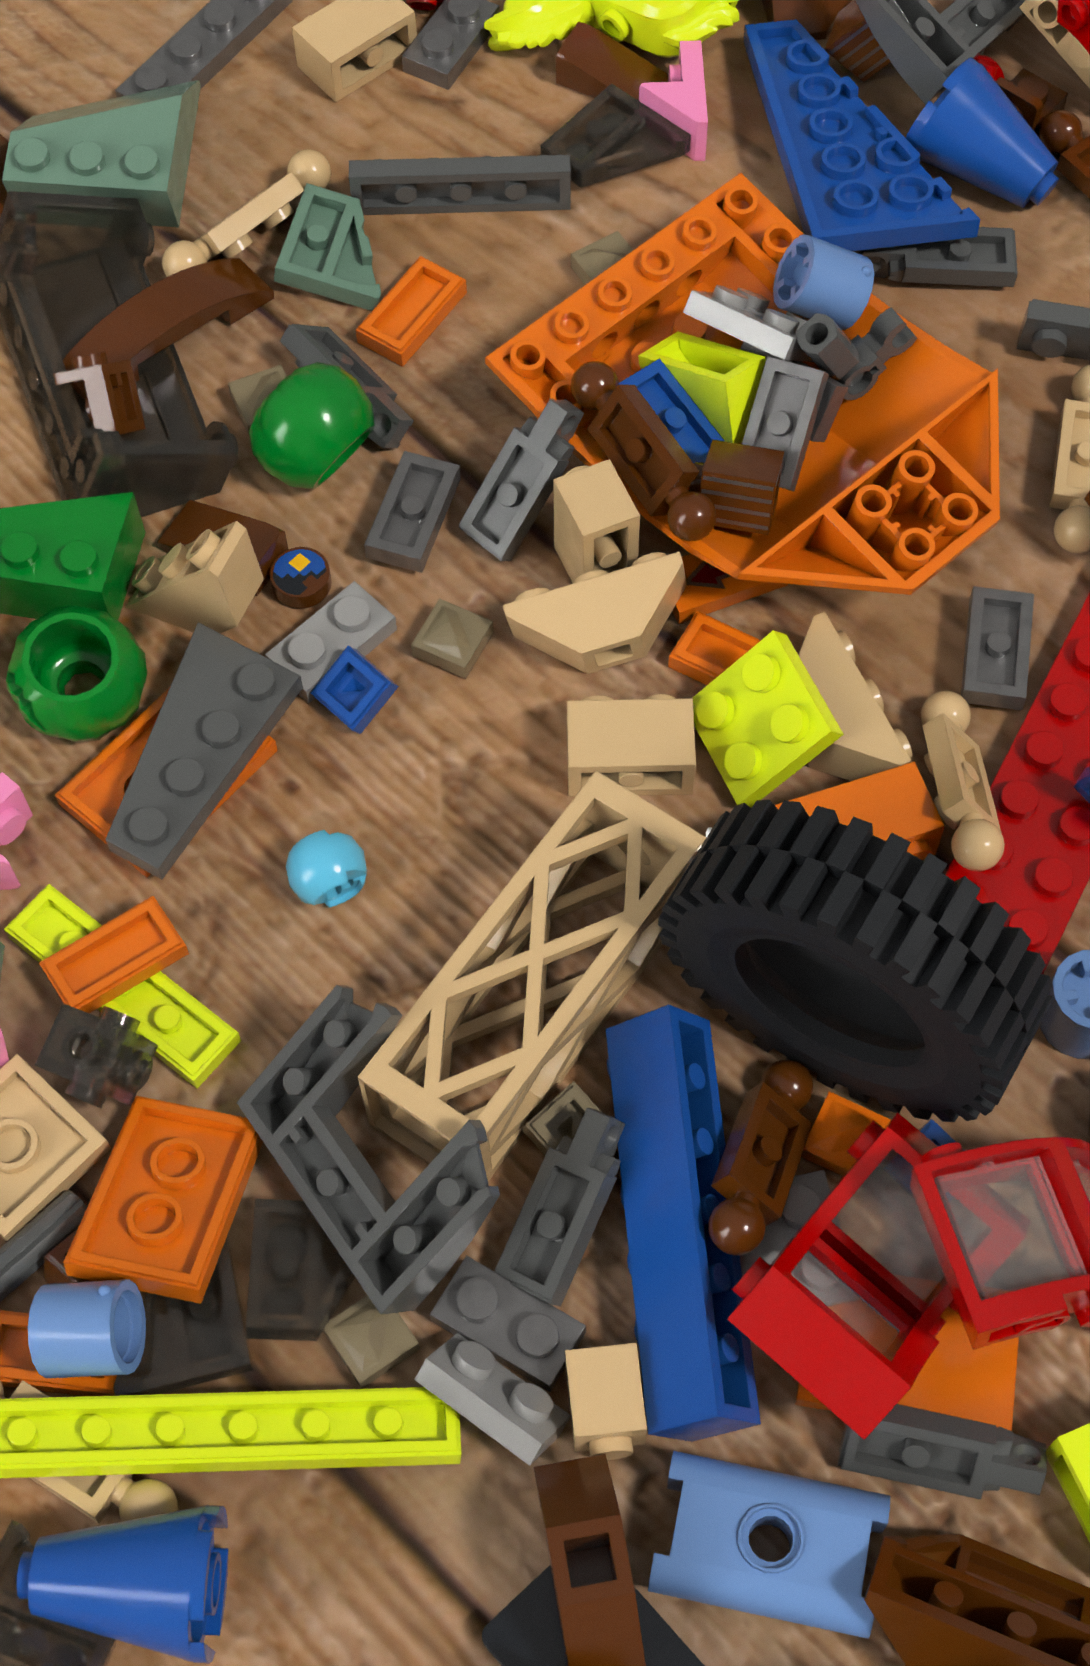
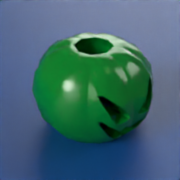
M316 362L294 370L291 375L286 376L278 384L277 388L267 395L262 401L261 406L255 411L249 430L252 452L266 472L291 487L315 489L334 474L372 433L375 428L373 404L357 379L339 366Z
M77 605L56 607L30 622L17 637L8 665L6 685L25 721L40 733L77 743L97 741L111 731L124 726L139 709L141 694L147 678L145 653L136 642L129 628L107 612ZM91 672L102 680L90 691L77 695L65 694V686L76 674Z

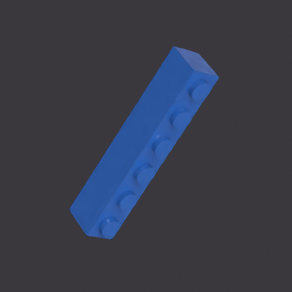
M666 1005L606 1029L608 1048L607 1071L611 1079L615 1118L625 1123L618 1141L622 1181L620 1197L625 1209L629 1247L627 1264L633 1285L636 1314L634 1331L640 1352L643 1400L648 1435L693 1442L760 1425L761 1421L750 1339L727 1320L742 1300L732 1290L742 1277L740 1255H730L721 1251L713 1243L708 1229L712 1211L719 1203L726 1200L723 1195L711 1186L726 1145L710 1020L672 1005Z

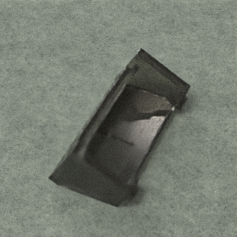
M9 191L0 217V325L61 500L134 492L140 515L144 517L188 503L189 500L195 501L220 493L231 468L236 466L238 443L236 437L229 432L227 426L221 421H213L206 428L174 343L137 365L140 380L136 382L146 429L125 434H119V431L94 429V425L86 412L85 399L72 387L71 383L55 385L53 373L66 371L63 359L69 351L113 310L151 286L143 265L146 257H149L154 249V230L152 225L146 222L138 199Z

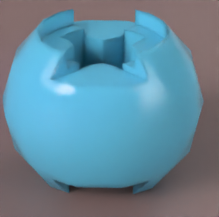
M321 830L304 837L292 847L286 863L289 886L298 898L306 904L317 905L325 903L329 908L344 903L358 894L365 885L367 876L364 850L352 836L339 832L328 834L325 830Z

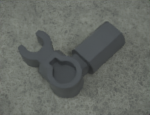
M892 307L876 318L870 331L863 338L857 335L850 340L833 319L826 314L816 313L797 330V341L801 349L820 370L825 371L829 374V377L848 387L844 396L846 400H855L868 393L875 385L878 376L887 369L884 363L889 358L905 352L917 339Z

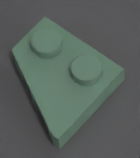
M306 183L275 266L274 282L372 311L380 303L381 289L380 284H376L373 273V254L369 238L364 234L363 230L365 220L360 199Z

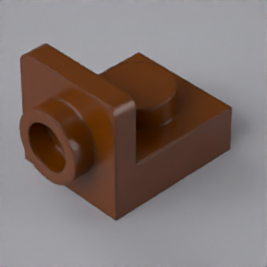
M1025 68L1011 82L1002 77L996 80V83L1037 136L1042 120L1049 113L1065 108L1068 93Z
M106 352L73 357L71 358L73 370L53 373L55 385L84 381L87 393L85 400L86 412L94 425L97 439L146 429L130 359L108 363Z

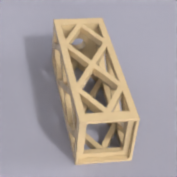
M596 770L359 1074L358 1081L369 1124L430 1164L468 1120H481L485 1127L488 1141L480 1144V1150L489 1181L524 1134L521 1128L541 1111L663 945L659 935L663 928L658 926L659 916L662 913L661 910L707 837ZM593 856L619 871V873L566 893ZM640 885L647 888V891L639 900ZM625 890L624 912L550 941L552 919ZM533 895V901L528 904L531 896ZM610 939L585 974L546 989L549 963ZM530 940L529 950L520 953L524 946L527 944V942ZM528 972L526 998L468 1021L495 985ZM561 1004L544 1027L545 1010ZM524 1019L522 1048L451 1077L453 1048ZM508 1075L486 1106L463 1115L448 1105L449 1099ZM425 1077L423 1088L419 1084Z

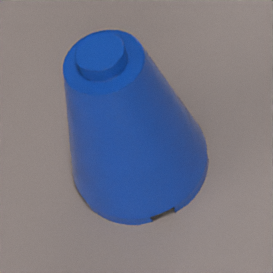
M970 57L958 66L945 80L942 86L946 90L934 103L930 100L928 101L905 138L921 154V161L1021 208L1025 207L1030 201L1038 206L1045 200L1059 181V178L1053 174L1058 161L986 68Z
M206 1505L41 1536L38 1538L33 1552L24 1551L21 1555L17 1572V1596L19 1599H28L31 1615L189 1662L210 1664L216 1652L204 1643L205 1635L220 1636L228 1577V1548H214V1528H228L226 1509L224 1506Z

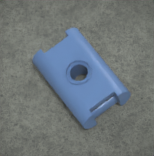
M673 1451L667 1489L681 1491L670 1556L654 1553L648 1585L649 1592L869 1639L874 1615L864 1601L865 1598L861 1597L870 1533L882 1534L886 1528L890 1512V1495ZM762 1525H772L780 1528L787 1536L790 1552L785 1558L776 1562H767L760 1559L752 1551L749 1544L750 1533Z

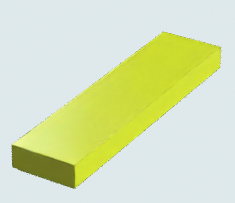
M48 884L4 928V931L11 941L36 961L41 962L102 925ZM161 971L98 1008L101 1013L196 1089L201 1086L241 1042L239 1032Z

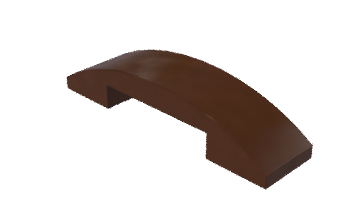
M240 258L209 261L181 270L142 290L108 314L69 351L58 365L59 372L73 370L71 362L73 357L106 352L108 363L130 359L135 382L140 380L138 364L219 315L230 325L273 300L274 290ZM84 381L69 383L86 400L87 393Z

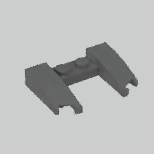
M855 0L874 38L897 72L925 105L945 88L942 84L958 66L970 57L975 59L1005 31L1008 32L1025 16L1019 8L1025 0H956L940 14L927 0Z
M336 985L237 1101V1104L379 1313L383 1315L415 1311L448 1273L473 1240L500 1196L498 1186H489L480 1150V1144L488 1141L481 1120H468L396 1201L392 1198L335 1116L358 1087L359 1074L391 1035L403 1015L397 1008L387 1003H376L374 1010L370 1011L353 1003V988L346 985Z

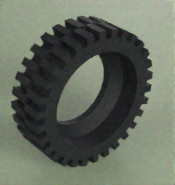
M757 800L752 809L746 803L735 806L731 813L728 811L723 813L665 903L658 920V926L663 928L659 934L663 945L671 947L667 955L673 965L685 968L681 977L689 987L704 989L700 998L711 1009H724L728 1013L724 1021L735 1030L742 1031L747 1029L756 1036L753 1043L767 1053L774 1048L787 1057L785 1060L799 1062L805 1068L817 1073L816 1081L831 1089H834L836 1083L846 1087L851 1098L866 1104L870 1097L876 1098L883 1110L900 1113L902 1107L905 1106L911 1115L918 1119L929 1120L932 1113H934L942 1122H955L958 1116H961L966 1121L977 1119L980 1113L986 1116L992 1112L995 1105H998L1042 1023L1052 1000V996L1048 995L1052 988L1050 976L1041 974L1046 964L1040 953L1027 951L1031 939L1024 930L1018 927H1004L1009 914L997 902L980 903L976 897L981 888L964 876L953 881L943 874L947 863L931 853L924 860L907 852L910 841L892 832L887 841L873 836L872 823L854 816L849 825L846 826L840 824L835 810L817 806L812 815L809 816L800 802L786 800L783 801L779 810L770 800Z

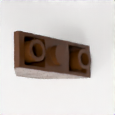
M606 1454L534 1467L568 1666H646L636 1594L623 1524Z

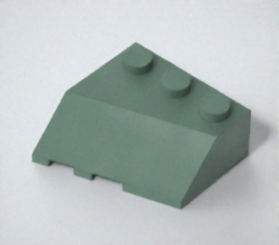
M190 81L34 115L10 132L2 182L19 217L179 227L200 96V81Z

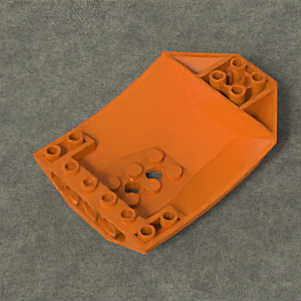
M739 173L486 356L485 364L537 418L540 417L549 399L552 398L554 400L566 399L584 412L573 437L568 441L575 447L573 454L587 466L608 460L609 458L587 430L599 411L582 407L572 395L571 379L574 372L584 363L599 361L609 365L614 370L620 383L641 370L638 355L677 331L741 349L742 340L683 313L691 291L714 292L716 285H721L737 291L738 288H743L770 300L767 308L786 314L787 311L779 309L774 302V278L786 249L794 239L803 233L742 173ZM871 293L868 304L860 318L853 326L842 331L850 340L857 335L863 338L870 331L876 318L890 307ZM898 314L917 337L916 341L905 352L889 358L884 363L887 369L878 376L875 385L868 393L855 400L843 398L825 442L809 440L795 491L779 488L777 506L769 535L714 526L712 532L701 540H682L671 531L667 515L650 516L618 471L617 473L639 514L686 551L736 579L912 595L996 526L1000 520L998 368L993 372L988 371L947 347ZM803 362L812 368L820 370L814 362Z

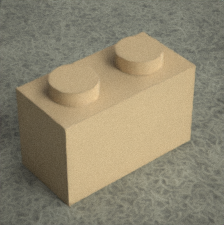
M335 0L292 27L297 67L334 102H338L402 62V55L417 37L415 11L403 0Z
M608 459L591 466H578L568 471L564 476L553 479L554 548L572 583L577 577L590 571L604 570L610 573L632 566V563L638 559L640 514L611 460Z
M657 694L645 699L613 700L610 697L598 695L590 696L580 701H567L568 797H576L596 770L636 795L693 794L696 771L693 698L676 699L670 695Z

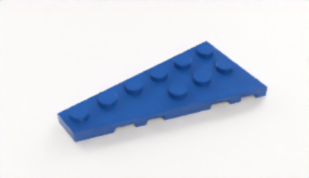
M797 19L745 25L743 43L804 235L816 237L850 251L891 248L977 237L980 218L970 208L962 210L952 200V188L941 176L934 179L919 163L921 154L875 104L869 107L865 105L858 97L859 87L849 76L841 78L829 65L830 55Z

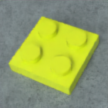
M774 630L692 697L694 726L737 805L746 803L752 808L757 800H762L844 735L787 634Z

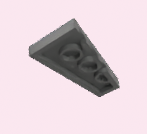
M198 622L105 839L109 850L163 880L303 689L301 676Z

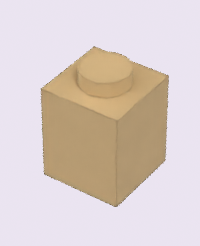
M637 1343L565 1350L574 1452L590 1450V1456L606 1454L607 1460L631 1456L633 1454V1446L645 1445L647 1434Z

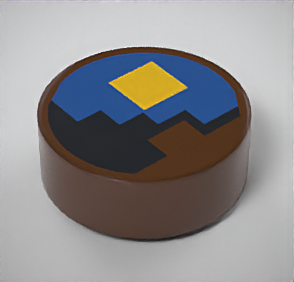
M308 547L288 549L275 558L270 568L273 592L276 598L286 606L297 609L315 606L326 598L331 589L332 580L329 564L326 558L315 549Z

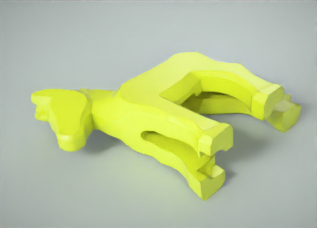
M505 0L503 11L486 20L484 28L490 31L492 35L488 41L489 48L498 52L521 49L526 45L529 49L538 45L546 47L555 39L564 40L580 21L600 30L617 42L624 40L656 56L671 58L679 56L680 41L701 40L702 43L716 34L718 30L731 27L733 23L738 22L740 16L736 5L739 0Z

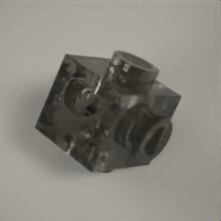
M63 1003L35 1066L68 1081L69 1083L64 1093L85 1103L102 1109L108 1097L131 1107L138 1090L147 1083L153 1067L152 1058L158 1045L137 1034L136 1031L140 1021L124 1013L103 1006L99 1017Z

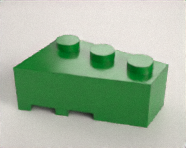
M134 492L0 508V614L38 619L56 607L77 605L105 611L119 620L146 533Z

